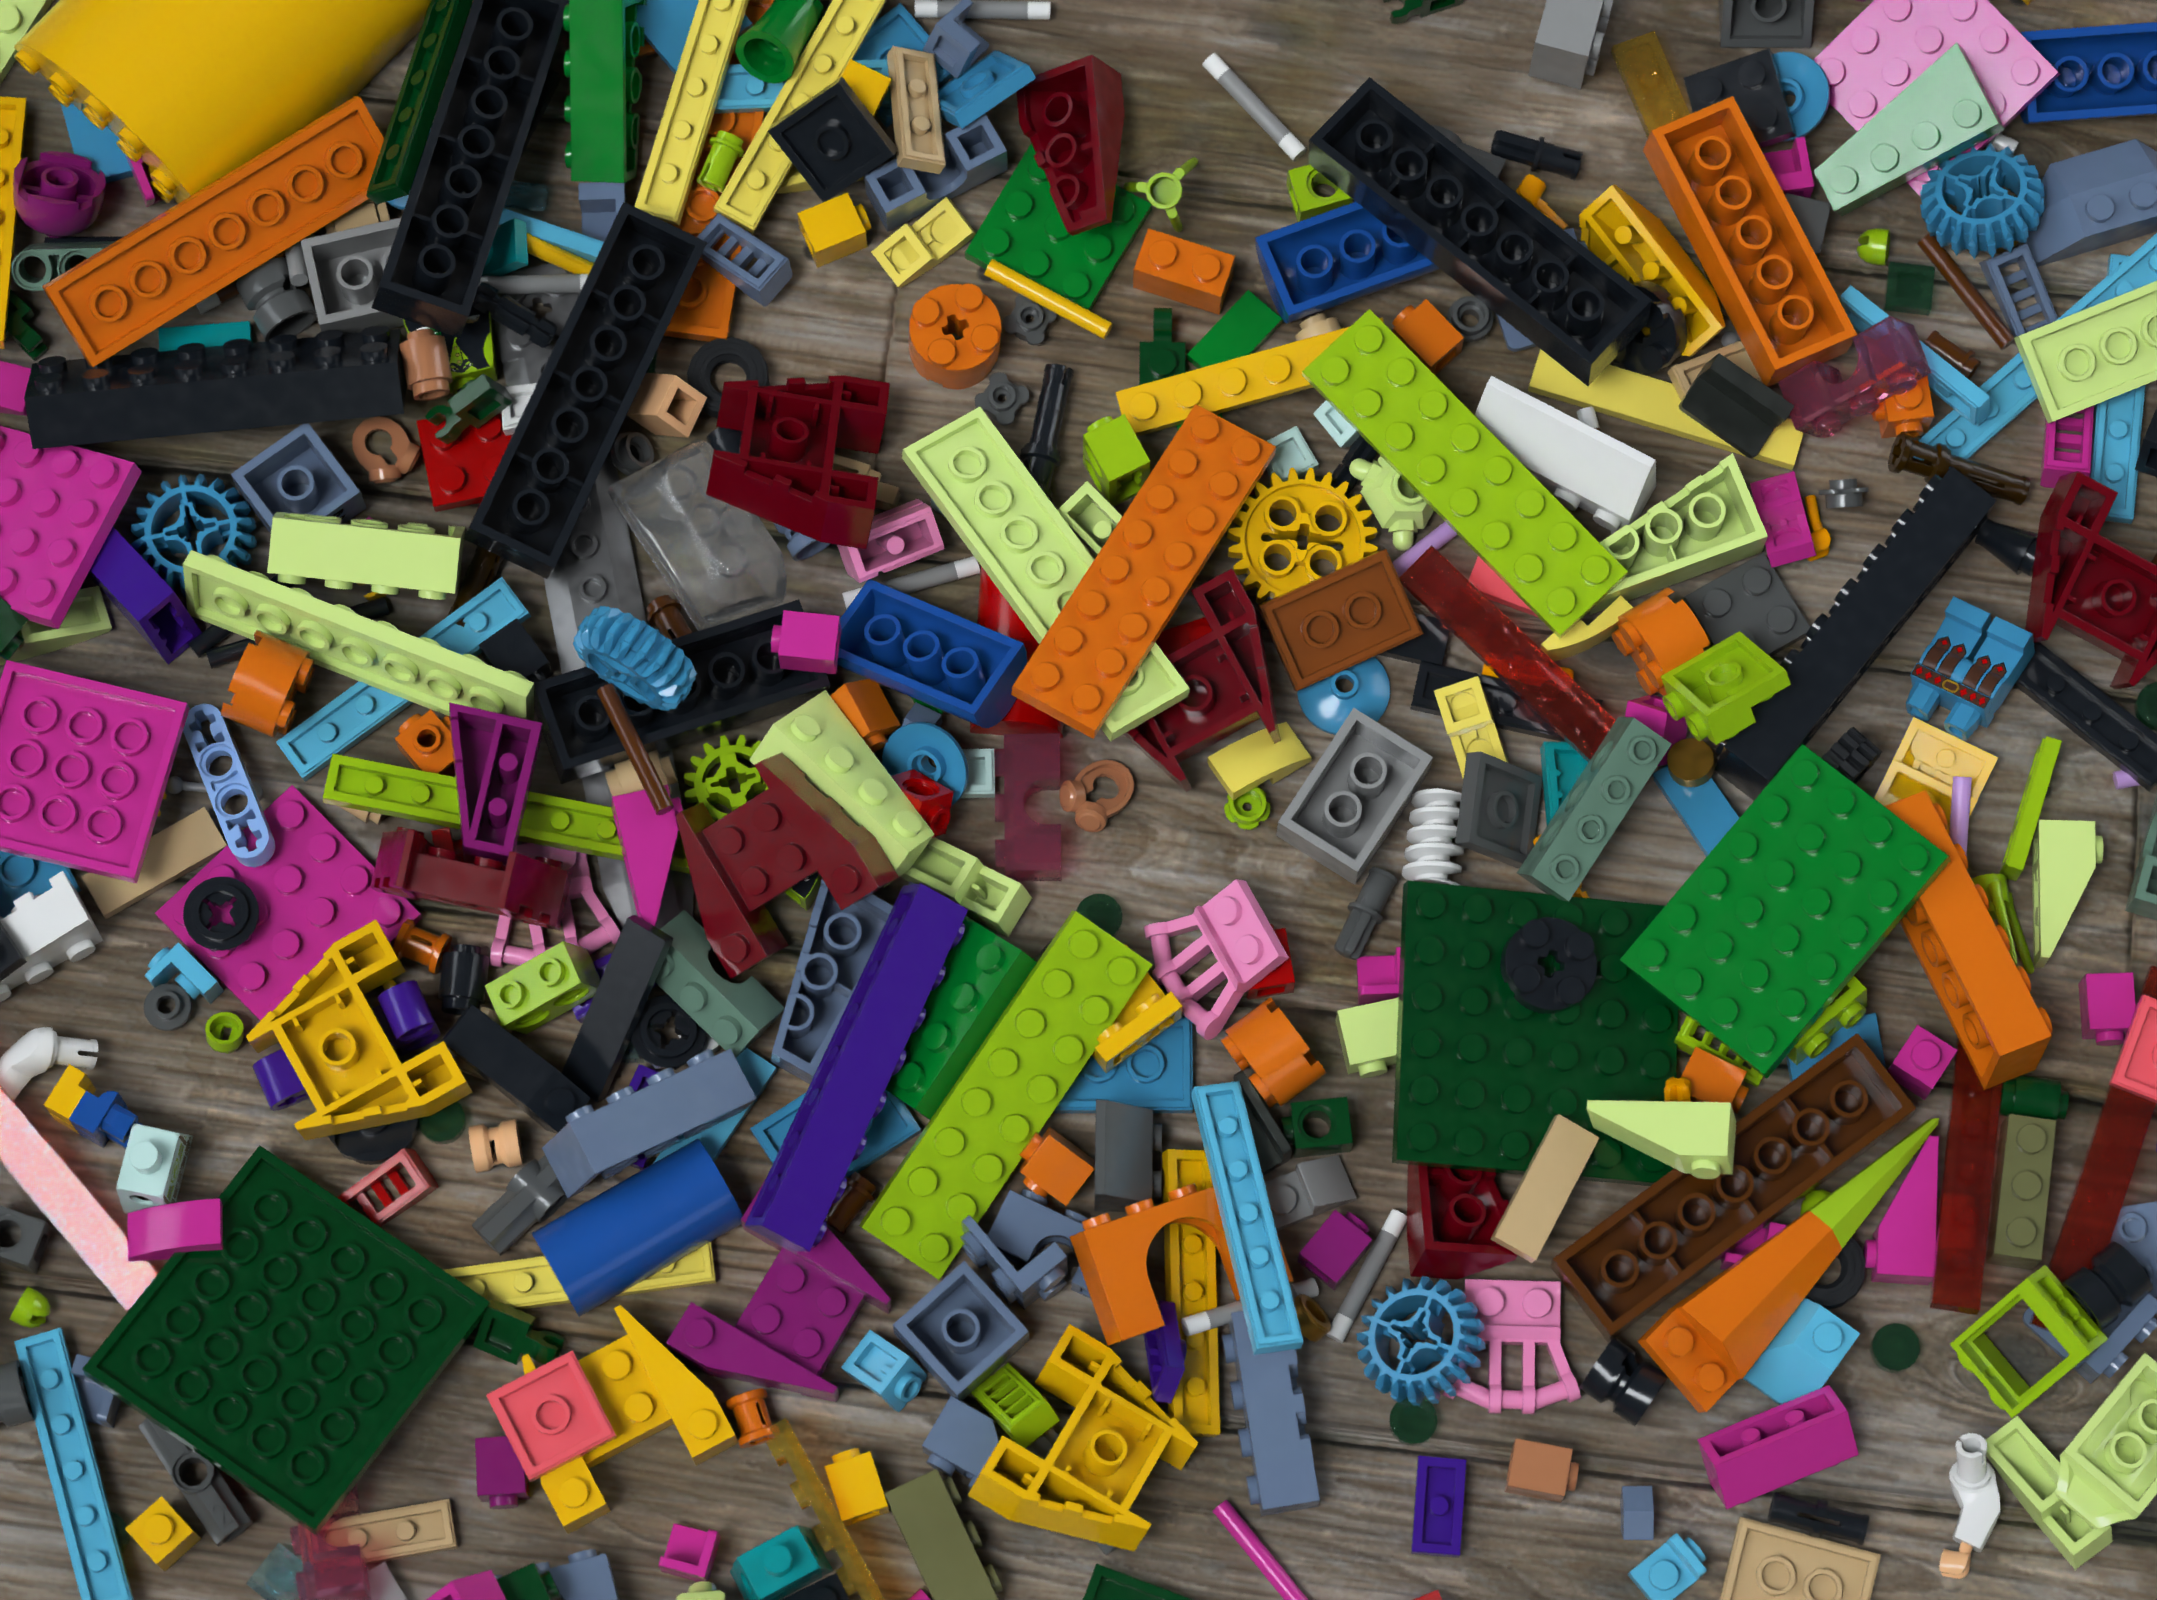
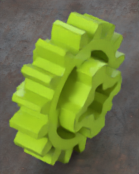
M740 734L736 745H730L725 735L720 736V747L714 749L707 742L703 744L706 757L704 759L696 756L690 758L691 766L696 770V773H684L685 784L694 787L684 792L686 803L698 802L696 804L698 805L703 802L716 822L726 816L727 813L715 809L712 805L721 804L734 811L753 799L755 795H759L763 790H767L768 787L756 767L748 768L737 761V758L749 761L761 741L758 740L750 748L746 745L745 735ZM720 762L721 766L714 777L706 778L712 767ZM737 778L741 792L732 794L728 780Z

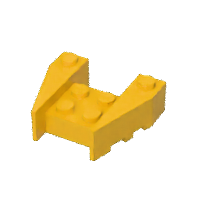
M377 920L334 942L323 954L324 957L318 964L294 984L293 990L273 1011H269L246 1035L249 1043L257 1053L278 1042L281 1044L317 1110L294 1124L305 1141L431 1116L473 1093L444 1041L403 1064L391 1045L364 994L406 971Z
M621 1305L615 1307L614 1310L627 1335L578 1360L617 1438L540 1477L541 1485L568 1534L611 1512L589 1469L673 1424L675 1425L696 1466L738 1444L736 1435L714 1393ZM529 1354L522 1356L525 1375L535 1370L536 1367Z
M1069 1324L1034 1384L1075 1407V1410L1045 1460L1002 1435L968 1496L1010 1521L1135 1552L1149 1530L1151 1523L1129 1511L1132 1503L1159 1458L1181 1471L1198 1442L1175 1417L1170 1419L1150 1397L1152 1392L1141 1380L1136 1382L1120 1365L1122 1360L1110 1347Z

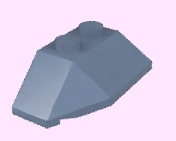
M2134 139L2051 163L2041 181L2044 185L2045 194L2043 197L2045 206L2043 216L2039 217L2037 231H2028L2029 237L2026 243L2029 246L2036 266L2039 267L2157 232V152L2138 139Z

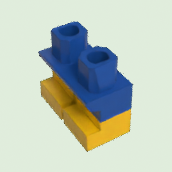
M69 1064L44 1103L46 1109L55 1121L104 1148L108 1140H111L126 1149L133 1124H142L138 1122V1116L128 1111V1106L118 1092L107 1091L99 1098L93 1095L96 1088L86 1073Z

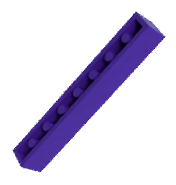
M922 883L902 887L746 1220L745 1227L792 1252H809L812 1247H815L821 1241L826 1232L827 1222L824 1220L832 1204H835L841 1198L845 1191L847 1179L844 1177L851 1162L855 1161L865 1148L867 1136L864 1134L871 1119L875 1118L884 1107L887 1094L884 1092L891 1076L901 1069L905 1061V1045L911 1033L918 1030L925 1018L926 1009L924 1004L930 991L935 990L939 986L945 975L946 967L943 963L949 950L959 943L964 934L965 924L962 922L968 909Z

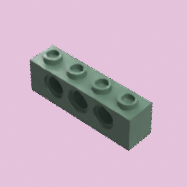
M1618 717L1517 871V874L1546 894H1551L1559 900L1570 901L1666 754L1671 743L1634 717Z

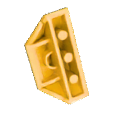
M1611 185L1579 214V227H1582L1580 241H1585L1589 251L1631 284L1636 281H1650L1662 286L1672 295L1666 299L1672 304L1674 310L1681 309L1687 325V342L1681 356L1690 357L1695 355L1726 327L1715 289L1662 221L1617 185ZM1644 327L1641 330L1645 336L1650 334V328Z

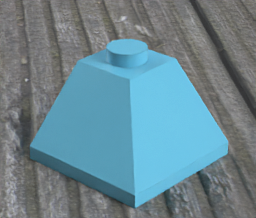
M1804 1298L1743 1379L1777 1404H1784L1822 1388L1860 1333L1823 1306Z

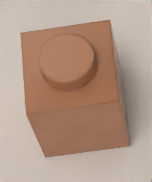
M1516 1438L1512 1445L1504 1492L1561 1503L1566 1491L1574 1492L1576 1487L1579 1463L1571 1462L1573 1449Z

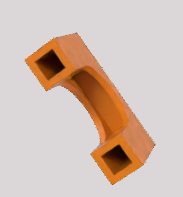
M1195 1183L1168 1192L1169 1202L1154 1206L1152 1198L1125 1207L1127 1216L1111 1221L1109 1212L1082 1221L1084 1230L1070 1236L1107 1346L1165 1326L1147 1274L1146 1259L1152 1239L1167 1224L1189 1225L1208 1236L1220 1254L1236 1301L1240 1300L1214 1186L1198 1192ZM1279 1240L1288 1280L1290 1283L1294 1280Z

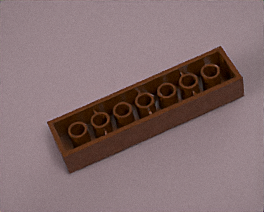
M1857 1033L1736 1122L1733 1174H1720L1719 1177L1714 1179H1701L1674 1168L1555 1256L1550 1267L1607 1342H1610L1613 1337H1617L1723 1258L1726 1252L1734 1250L1909 1120L1917 1108Z

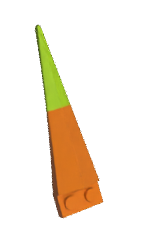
M1940 1118L1928 1119L1803 1215L1671 1307L1638 1340V1343L1698 1413L1707 1412L1738 1379L1744 1378L1933 1132Z

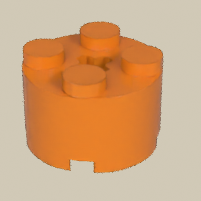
M970 283L943 285L926 293L914 304L909 323V353L915 369L928 381L930 379L943 385L944 388L952 390L974 386L988 376L998 359L1001 345V319L994 303L979 287ZM951 333H956L957 336L963 337L962 339L955 340Z
M1668 587L1618 616L1619 629L1611 634L1619 651L1624 656L1631 655L1639 668V671L1636 672L1637 679L1644 691L1650 696L1657 692L1663 696L1667 695L1661 676L1703 653V649L1710 645L1704 629L1690 607L1683 599L1674 603L1669 597L1675 591Z
M256 630L254 639L255 644H258V646L250 642L248 643L228 688V691L234 693L230 702L233 705L231 706L223 702L221 716L274 738L277 732L282 735H286L289 732L297 710L294 709L296 705L293 702L294 696L297 691L306 693L315 672L313 667L315 660L309 658V651Z
M1271 997L1226 1029L1227 1036L1220 1040L1241 1070H1245L1249 1066L1253 1069L1255 1073L1248 1079L1269 1108L1277 1103L1282 1107L1327 1073L1321 1063L1311 1054V1049L1281 1009L1276 1006Z

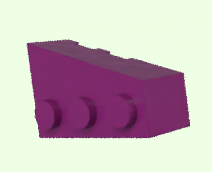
M449 703V720L464 862L473 864L476 856L500 861L506 866L509 851L515 852L542 740V723Z

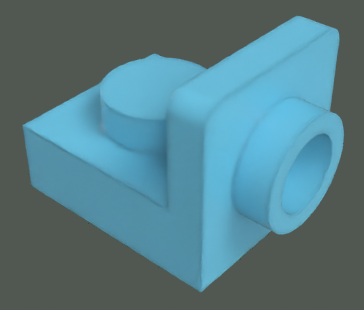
M179 942L172 949L165 947L160 950L149 962L148 967L150 970L145 974L147 980L155 988L166 984L179 972L180 974L174 979L193 1000L201 994L210 1004L224 992L218 981Z
M872 1330L867 1332L841 1366L849 1376L880 1396L897 1412H900L907 1402L916 1397L920 1391L921 1384L927 1377V1374L910 1356Z
M1675 1533L1666 1543L1627 1575L1648 1600H1674L1707 1572V1569L1702 1564L1706 1557L1691 1538L1687 1537L1685 1540H1682Z

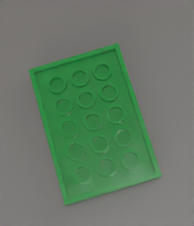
M1802 744L1627 950L1620 961L1625 967L1767 1079L1951 860L1946 853Z

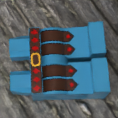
M1953 596L1945 610L1946 617L1932 642L1923 652L1919 663L1915 665L1910 673L1912 689L1906 701V709L1910 715L1922 721H1929L1938 705L1950 710L1951 712L1944 722L1945 730L1951 735L1967 741L1979 725L1988 728L1994 718V713L1999 709L2035 654L2033 633L1997 616L1991 621L1990 613Z

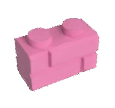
M919 499L873 516L867 549L837 545L848 575L859 583L878 576L879 571L886 573L945 549L930 506Z

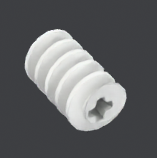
M1433 788L1420 790L1412 794L1411 803L1417 809L1411 811L1409 815V822L1415 827H1412L1407 832L1406 839L1413 845L1405 848L1404 857L1410 862L1403 866L1402 876L1406 880L1460 886V884L1447 879L1449 874L1461 873L1462 866L1450 861L1451 856L1463 855L1465 849L1452 843V839L1456 838L1457 826L1454 823L1459 818L1460 810L1457 807V802H1461L1462 793Z

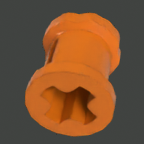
M407 919L397 934L393 949L399 960L404 957L425 965L430 973L436 975L441 970L443 953L449 952L452 936L447 933H443L441 936L416 927L415 921Z
M759 1388L747 1391L725 1401L727 1409L733 1410L739 1427L741 1438L738 1439L740 1448L756 1446L781 1435L779 1428L772 1425L764 1401L768 1397L766 1389Z

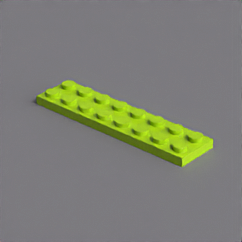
M1370 309L1302 371V376L1559 639L1628 576V571Z
M1072 910L859 1226L940 1280L964 1244L960 1238L964 1235L961 1221L970 1215L978 1224L1022 1159L1019 1156L1021 1151L1035 1132L1039 1133L1095 1051V1047L1099 1045L1097 1037L1114 1023L1153 964L1080 913Z

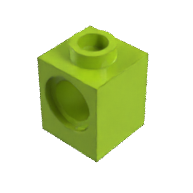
M1310 164L1288 170L1286 187L1297 222L1353 203V199ZM1319 184H1327L1333 187L1336 193L1329 197H1321L1315 194L1312 189Z

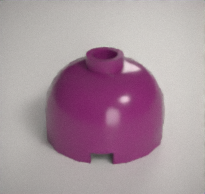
M46 151L40 153V159L27 164L28 157L18 163L14 169L13 176L14 207L26 225L39 233L58 238L78 234L89 228L96 220L104 203L106 183L105 174L102 170H100L98 175L97 172L91 169L92 161L69 152Z

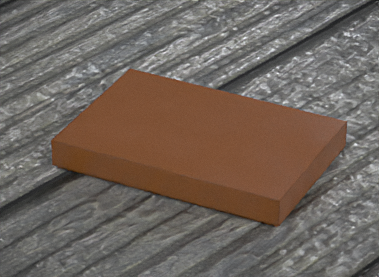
M1387 549L1379 550L1257 605L1294 691H1299L1423 634Z

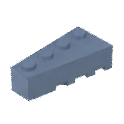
M823 879L821 880L772 1050L771 1063L806 1083H811L893 908L891 904L871 894L865 899L841 910Z
M731 1048L717 1055L714 1054L712 1049L706 1050L687 1061L689 1068L675 1074L672 1067L667 1068L648 1078L646 1081L649 1086L637 1092H634L632 1086H628L607 1097L608 1105L594 1111L591 1104L567 1115L565 1118L568 1124L542 1147L567 1198L582 1192L583 1188L600 1173L603 1179L606 1180L638 1161V1155L643 1153L645 1158L648 1159L679 1141L678 1136L684 1135L685 1139H688L742 1112L757 1098Z
M1232 1312L1229 1324L1230 1334L1222 1335V1345L1226 1364L1235 1362L1238 1381L1230 1382V1391L1234 1411L1243 1409L1246 1428L1238 1429V1438L1242 1458L1251 1456L1254 1475L1246 1476L1250 1505L1259 1504L1261 1516L1318 1507L1320 1498L1309 1434H1306L1304 1427L1307 1424L1304 1397L1301 1387L1297 1386L1296 1381L1298 1377L1296 1349L1254 1355L1244 1312Z

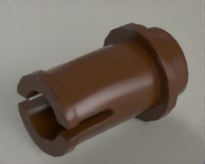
M1936 330L1924 342L1926 346L1969 380L1981 363L1980 360L1975 358L1976 352L1970 350L1967 353L1940 335Z
M662 595L654 599L647 606V612L649 613L647 621L650 625L656 626L666 638L675 639L693 633L680 612L682 606L677 599H672L670 595Z
M854 1172L850 1178L844 1177L847 1179L845 1191L841 1198L831 1205L824 1220L842 1235L846 1233V1229L867 1201L873 1203L875 1200L872 1195L877 1188L857 1172Z

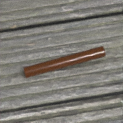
M1930 234L1924 236L1917 243L1998 347L2003 350L2015 341L2013 334L1944 247L1940 246L1935 236H1930Z
M610 683L602 686L597 690V694L656 814L662 815L669 812L674 806L614 684Z

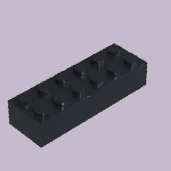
M799 599L672 639V643L682 649L685 656L691 660L697 673L691 691L684 701H680L676 709H670L669 711L652 709L647 704H639L632 697L625 696L623 692L616 689L647 753L654 750L661 753L795 710L824 690L829 691L830 682L826 673L780 669L778 653H771L773 625H782L783 610L804 612ZM587 666L534 683V710L538 721L542 723V733L561 784L614 768V764L629 759L597 694L599 688L609 683L599 678L598 674Z

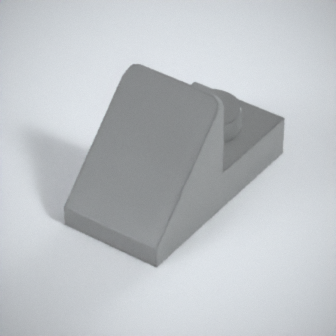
M1339 1155L1296 1164L1295 1171L1265 1182L1276 1231L1357 1200Z

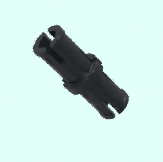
M1774 1492L1767 1521L1809 1531V1536L1819 1538L1823 1534L1863 1545L1868 1528L1869 1515H1860L1827 1506L1828 1501L1817 1499L1816 1503ZM1802 1512L1817 1517L1838 1521L1840 1523L1839 1525H1835L1820 1520L1797 1515V1513Z

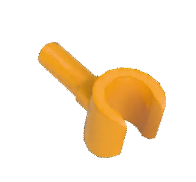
M1526 175L1517 188L1516 193L1541 213L1549 215L1552 221L1564 230L1568 225L1547 205L1548 203L1541 199L1546 190V184L1534 175Z
M1815 495L1805 497L1809 527L1812 532L1811 536L1817 555L1807 558L1810 562L1827 556L1831 541L1829 532L1826 528H1823L1820 521Z

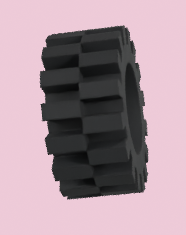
M1853 726L1821 758L1854 784H1857L1874 765L1873 763L1880 757L1882 751Z

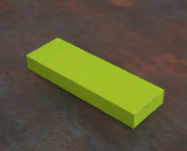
M2046 736L2036 749L1999 871L2000 874L2005 875L2009 880L2017 881L2024 869L2060 750L2061 740Z

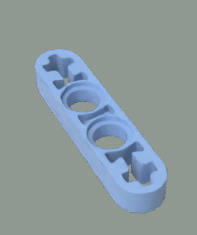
M211 704L196 705L188 712L183 732L227 844L241 864L247 867L261 866L268 862L274 854L275 841L229 724L215 706ZM204 720H209L211 723L210 731L216 743L209 745L206 738L200 732L202 730L201 722ZM220 756L231 757L232 766L227 773L220 776L210 774L209 768L213 760ZM238 794L247 796L248 803L242 812L235 815L225 812V804L229 798ZM249 826V829L257 838V848L250 852L246 848L248 842L244 832L241 830L242 827Z

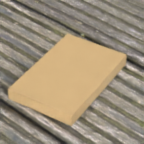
M1740 1517L1719 1600H1870L1881 1555Z

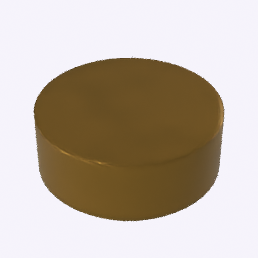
M1686 738L1678 741L1668 752L1667 765L1669 774L1677 784L1684 787L1703 785L1714 773L1715 761L1712 749L1707 743L1702 740L1698 741L1696 738Z
M1299 1294L1293 1301L1301 1333L1310 1341L1318 1342L1331 1330L1330 1320L1324 1310L1312 1298Z

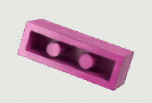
M1830 1385L1697 1439L1709 1483L1726 1509L1749 1502L1753 1498L1792 1484L1801 1478L1828 1467H1833L1842 1461L1859 1455L1848 1411Z

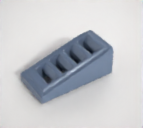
M720 213L697 236L707 242L700 258L764 307L774 299L792 278L793 273L787 257ZM724 234L728 235L730 238L717 252L712 249ZM739 245L743 247L732 261L728 260ZM754 257L758 259L748 272L743 270Z
M2027 243L2012 248L2011 253L2005 251L1995 255L1993 258L1990 257L1979 262L1985 279L2014 337L2055 322L2058 319ZM2015 262L2018 263L2021 270L2002 277L1999 269ZM2022 279L2026 280L2028 287L2009 294L2007 286ZM2032 295L2034 296L2036 304L2016 311L2014 303ZM2042 312L2045 320L2027 328L2023 327L2021 320Z

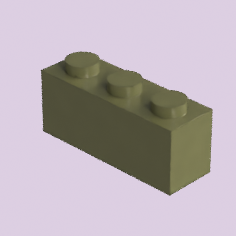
M2009 1114L2000 1126L1986 1264L2033 1270L2042 1260L2057 1120Z
M935 1469L884 1493L887 1504L932 1600H998L996 1593L1002 1591L1003 1587L992 1564L983 1567L975 1550L983 1546L972 1521L969 1520L962 1523L955 1506L961 1504L962 1500L951 1477L942 1480L938 1470Z

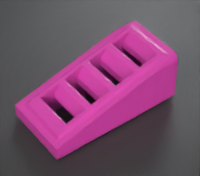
M2094 406L2076 412L2083 414L2082 419L2064 417L2047 423L2045 418L2040 485L2042 487L2054 488L2060 476L2077 471L2088 477L2090 476ZM2056 429L2081 432V435L2056 433ZM2055 448L2080 450V452L2055 451Z

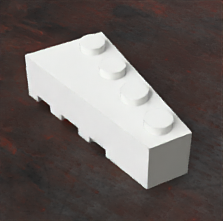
M63 871L49 879L53 888L35 896L32 892L24 894L13 901L15 907L10 915L5 918L0 917L1 924L27 961L0 982V1003L11 995V989L26 981L28 984H35L46 979L54 972L53 967L68 959L71 962H75L89 956L96 949L94 945L103 941L80 895Z

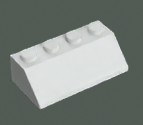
M1493 376L1490 377L1475 412V417L1565 508L1575 511L1577 507H1580L1593 514L1592 518L1597 524L1614 532L1626 524L1630 525L1639 518L1656 488L1655 459Z

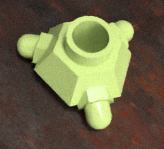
M1381 456L1378 461L1373 460L1372 463L1362 458L1353 460L1349 466L1350 474L1362 481L1360 484L1363 486L1361 494L1382 528L1388 529V532H1393L1392 541L1397 550L1406 551L1410 549L1413 545V534L1418 533V529L1425 528L1434 510Z

